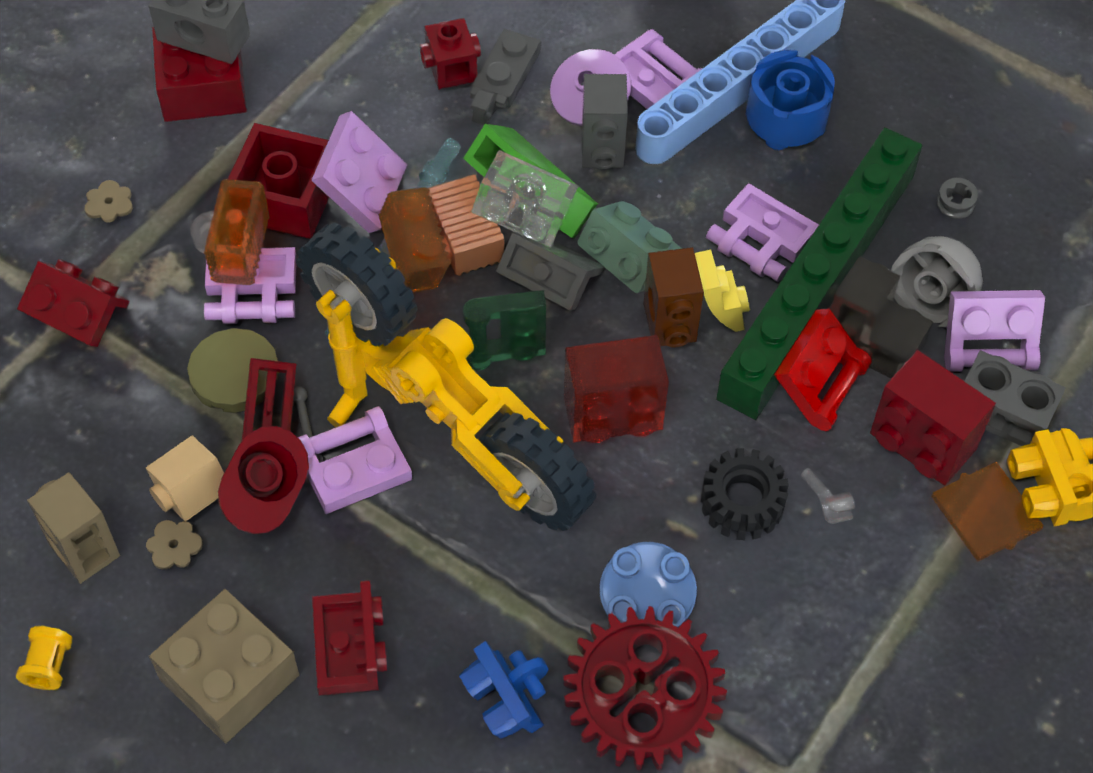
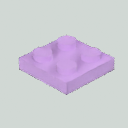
M350 111L339 116L311 181L368 233L381 230L407 164L361 119Z

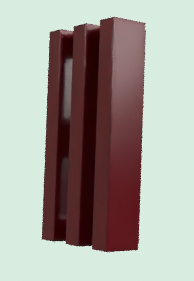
M250 359L241 442L249 433L253 432L259 370L267 371L262 427L272 426L277 372L285 373L280 428L290 431L297 363Z

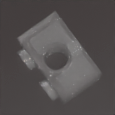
M499 150L481 182L471 212L551 248L568 214L579 185Z

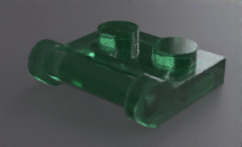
M544 290L474 298L465 303L463 319L468 326L469 337L474 345L473 352L466 360L473 370H484L493 361L509 359L524 361L535 356L546 355V300ZM498 319L499 338L487 340V325L490 320Z

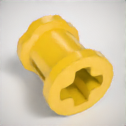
M34 626L30 628L28 640L31 644L25 664L18 668L16 678L19 682L29 687L42 690H56L60 688L63 678L59 671L65 651L71 649L72 636L57 628Z

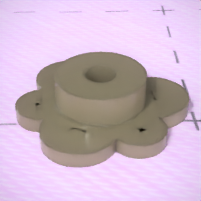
M113 180L102 182L98 189H91L86 194L89 201L85 205L86 215L94 219L101 217L104 222H112L117 216L130 214L133 209L130 200L132 196L131 190L128 187H119V184Z
M170 520L161 521L154 529L155 536L149 538L146 542L147 550L153 554V564L162 570L169 569L174 564L180 568L188 566L191 562V556L198 554L203 547L201 537L193 533V527L187 521H182L177 525Z

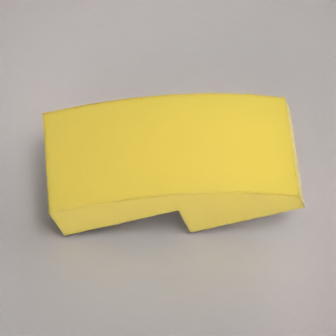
M711 249L695 253L704 297L709 309L726 327L735 332L744 330L742 313L750 311L745 286L736 287L732 270L725 271L724 265L715 266Z

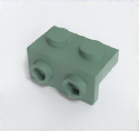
M624 201L593 209L578 239V245L635 293L645 290L648 253L682 249L673 241L672 236L668 232L655 227L641 216V211L637 207Z

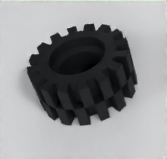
M737 448L734 458L731 457L729 451L721 454L720 462L714 459L709 465V471L706 470L700 501L703 502L702 512L704 517L710 515L708 523L713 529L719 524L722 525L721 534L726 537L729 536L731 530L737 531L736 540H745L746 532H751L752 540L761 537L762 529L769 534L774 530L775 522L779 524L782 519L788 497V478L783 479L785 471L781 465L773 469L774 458L767 455L764 461L759 460V450L752 449L751 457L744 456V448ZM734 483H748L761 491L762 500L753 506L738 505L728 498L726 490Z

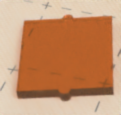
M997 462L970 475L962 473L959 480L933 492L931 496L977 562L1005 548L1013 550L1017 542L1041 531L1044 527L1039 518L1027 517L1022 504V495Z

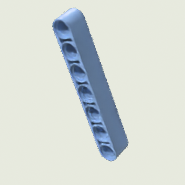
M845 0L794 1L649 107L639 116L637 123L635 147L637 156L642 161L650 164H660L670 159L748 100L751 77L756 70V65L762 58L782 50L798 51L797 56L806 57L834 36L840 28Z

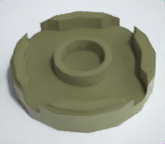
M232 328L213 333L202 340L191 353L187 370L193 393L202 404L212 408V405L222 408L223 412L236 413L244 411L250 359L278 361L274 347L265 337L251 330ZM259 370L255 406L264 401L267 371ZM277 372L276 380H278L280 372Z

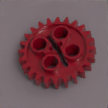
M652 606L648 607L644 619H638L633 608L628 607L625 622L621 623L613 613L608 614L609 629L606 631L593 623L591 625L593 642L578 638L577 648L584 656L569 655L568 666L578 673L564 675V686L577 691L564 696V703L566 707L579 708L570 716L572 726L587 725L581 734V741L587 743L595 738L600 740L597 747L598 757H602L610 749L616 751L615 766L620 767L628 755L634 757L636 771H641L645 758L652 757L657 770H662L664 755L670 754L672 759L679 765L683 761L682 747L684 745L696 754L700 751L701 744L696 734L707 738L713 736L715 729L706 719L721 720L723 709L712 702L725 700L727 689L713 684L722 681L726 672L723 668H710L718 659L719 652L717 649L702 651L707 640V634L702 633L691 638L689 636L691 620H686L677 628L672 625L673 611L671 610L667 612L662 621L655 620V612ZM641 645H651L658 649L661 656L653 662H643L635 656L634 651ZM673 659L679 661L680 664L677 667L669 669L655 680L652 695L643 690L628 703L624 711L618 716L613 717L610 715L609 712L612 709L619 707L634 696L637 681L647 685L660 674L667 663ZM611 675L617 677L622 682L623 687L614 694H606L597 688L596 682L603 676ZM681 681L688 684L694 694L687 700H677L669 695L666 688L673 682ZM636 713H646L654 719L656 726L649 732L641 733L631 728L628 720Z

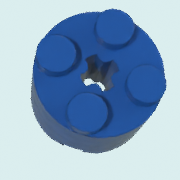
M794 50L773 52L759 61L751 77L746 107L747 121L752 130L765 140L768 147L774 150H783L788 146H800L810 143L822 136L826 130L834 95L835 79L830 68L821 59L811 55V59L797 56L798 51Z

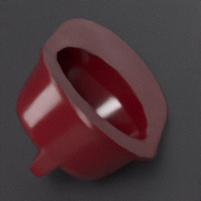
M270 426L261 427L249 433L238 445L221 478L218 489L220 508L226 519L238 530L250 534L268 533L279 527L289 515L309 470L308 453L302 441L289 430Z

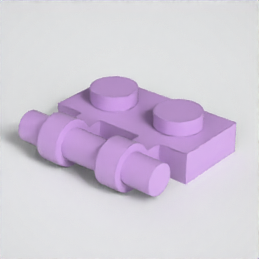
M748 183L724 210L723 221L731 225L730 229L726 231L714 224L707 232L706 239L718 245V251L730 258L734 255L749 264L750 271L760 277L767 275L773 280L780 282L787 271V267L775 261V259L781 255L794 263L819 225ZM748 235L764 246L759 251L744 242V238Z
M295 247L207 250L206 293L207 296L222 295L221 302L204 304L205 320H222L223 324H237L238 319H262L263 323H277L278 318H295L294 300L277 301L278 294L295 293L297 259ZM262 294V301L238 302V295Z

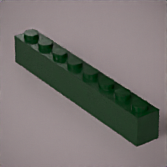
M884 127L722 369L717 401L757 420L780 384L774 376L775 372L817 309H828L914 177L923 144Z

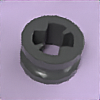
M948 179L940 188L937 206L948 217L954 219L968 217L975 208L978 190L967 179ZM953 194L962 195L961 204L952 202Z

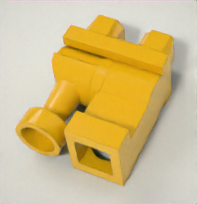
M1061 428V430L1051 433L1047 429L1035 432L1030 444L1010 451L1007 458V466L1012 478L1017 480L1034 476L1038 485L1025 488L1022 494V504L1028 518L1050 517L1055 527L1068 524L1069 520L1082 521L1093 517V464L1089 462V460L1093 459V437L1079 439L1076 433L1067 428Z

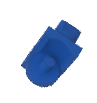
M485 641L473 650L478 659L470 664L459 677L467 691L476 700L481 699L495 688L500 694L502 700L482 713L483 719L492 734L502 739L519 731L521 728L534 733L544 726L524 692V689H527L534 700L546 693L540 682L549 670L544 659L538 657L527 660L522 650H517L509 656L515 668L511 670L503 654L499 650L493 651L488 642Z

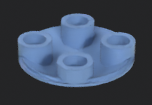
M639 542L617 550L602 573L600 581L602 606L607 616L609 613H613L621 623L626 621L628 607L633 608L638 619H644L648 607L652 606L655 612V620L659 621L663 620L669 610L673 611L672 625L678 628L688 619L696 601V580L687 558L682 553L664 544Z

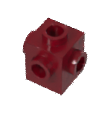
M465 19L443 21L425 26L426 43L419 45L421 59L425 69H432L438 89L474 82L478 76L477 58L481 57V49L477 34L469 33Z

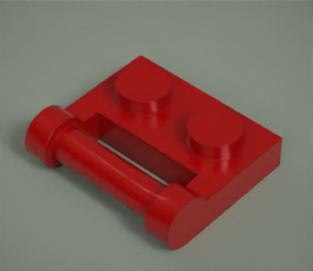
M817 309L774 376L808 422L822 431H829L837 420L836 411L858 376L864 375L872 364V358L866 351L857 348L831 309ZM840 361L843 367L822 401H820L817 396Z

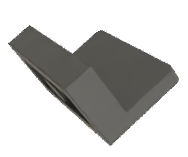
M529 229L512 232L496 272L568 310H574L578 306L589 278L601 275L604 266L535 230Z

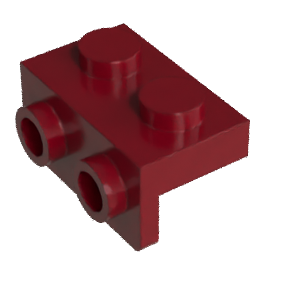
M58 259L56 265L38 261L17 310L87 345L98 347L115 307L127 309L130 300L118 295L119 286L107 280L94 276L91 282L81 277L83 269L70 262Z
M370 580L360 581L361 592L312 596L318 695L378 690L377 672L387 671L385 641L375 642L374 626H383L381 596L371 597Z

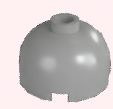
M945 236L927 237L909 246L897 258L891 269V273L894 271V284L891 286L892 295L901 310L913 320L922 324L926 323V319L933 323H941L938 327H947L950 293L952 291H981L983 284L980 262L973 251L961 241Z

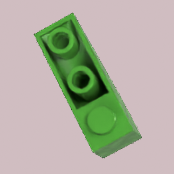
M485 123L463 158L492 185L571 238L577 236L592 210L598 205L595 200L513 128Z

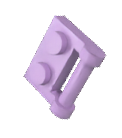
M653 29L648 30L614 54L623 61L630 74V96L646 109L702 69H696L664 44L663 37ZM654 55L657 59H659L662 63H664L667 67H669L672 71L679 75L683 80H680L678 77H676L673 73H671L668 69H666L663 65H661L651 56Z
M1041 290L952 291L950 293L944 355L946 369L950 372H961L963 367H972L979 351L982 350L991 355L1001 356L1011 364L1021 366V368L1027 371H1037L1040 366L1039 344L1045 296ZM1021 339L1020 349H963L964 340Z
M379 406L365 411V416L313 437L309 438L307 434L298 437L308 453L309 470L307 477L325 514L412 480V470L391 433L385 415ZM371 433L376 440L319 463L316 457L317 454Z

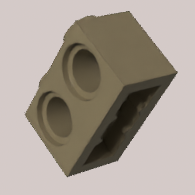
M70 472L58 480L47 482L40 487L34 496L27 500L49 546L80 584L120 557L102 511Z

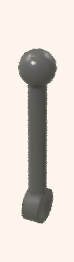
M302 386L294 387L293 402L297 406L303 435L307 434L310 438L313 437L305 404L308 393ZM317 454L316 457L319 463L323 462L322 455Z

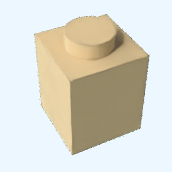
M193 435L146 467L154 483V486L149 491L156 503L165 512L172 508L185 522L219 498L218 489L224 472L217 457Z

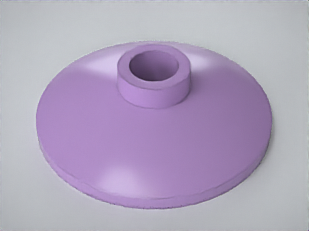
M591 49L578 52L566 59L555 72L550 88L551 100L556 111L566 121L582 126L583 85L581 83L584 81V74H627L628 101L631 91L630 74L623 61L608 51Z

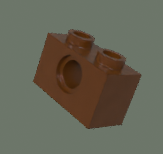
M693 247L648 253L643 305L653 347H681L687 343L697 342L704 290Z

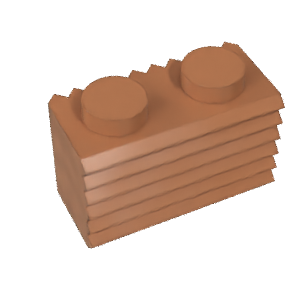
M476 174L426 188L427 203L421 205V211L428 230L436 228L439 237L435 238V243L441 261L443 263L450 261L455 274L459 276L463 272L469 273L471 270L476 271L479 267L485 268L487 265L493 266L496 262L500 263L504 253L503 233H501L494 213H492L488 200H486L482 187H480L479 181L476 178Z

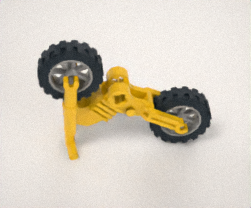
M332 223L330 226L328 224L325 225L297 251L299 256L296 259L297 267L302 269L300 275L304 283L309 284L311 287L309 291L317 301L316 306L319 312L327 319L329 329L328 340L333 350L338 381L344 389V394L327 417V420L333 426L344 425L360 401L368 396L365 381L367 380V373L380 386L389 390L400 404L421 402L427 407L426 414L433 422L439 424L443 421L451 428L452 446L498 491L501 499L509 507L523 514L527 512L531 515L533 521L539 524L544 522L552 530L560 528L562 531H566L577 522L596 499V492L593 491L595 484L593 479L586 475L587 468L582 461L575 459L573 450L566 443L562 445L563 440L553 433L508 387L489 386L470 367L466 358L473 352L474 345L466 331L454 321L445 318L440 320L431 330L429 327H425L419 330H410L404 337L398 336L416 318L414 314L417 312V304L412 302L415 298L411 288L404 284L406 279L400 270L396 269L395 261L391 257H388L383 251L380 252L367 237L363 236L361 238L357 235L356 230L348 226L343 229L339 223ZM500 411L503 415L477 439L475 435Z

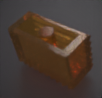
M230 179L221 181L204 250L205 259L207 260L206 264L208 265V270H210V280L216 283L249 286L255 283L254 277L257 275L256 269L259 268V255L262 254L261 248L263 247V240H265L264 234L267 232V220L270 218L264 186L260 182Z
M426 187L388 193L387 198H385L386 201L383 202L382 210L378 214L390 257L395 261L396 269H399L405 277L404 284L410 287L412 292L437 288L452 262L447 258L449 252L445 251L447 245L442 242L445 237L440 235L442 231L438 227L440 221L435 219L437 213L433 211L435 205L431 204L433 198L429 196L430 190Z

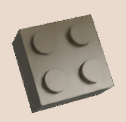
M226 589L219 593L149 656L159 680L225 744L299 676L293 651Z

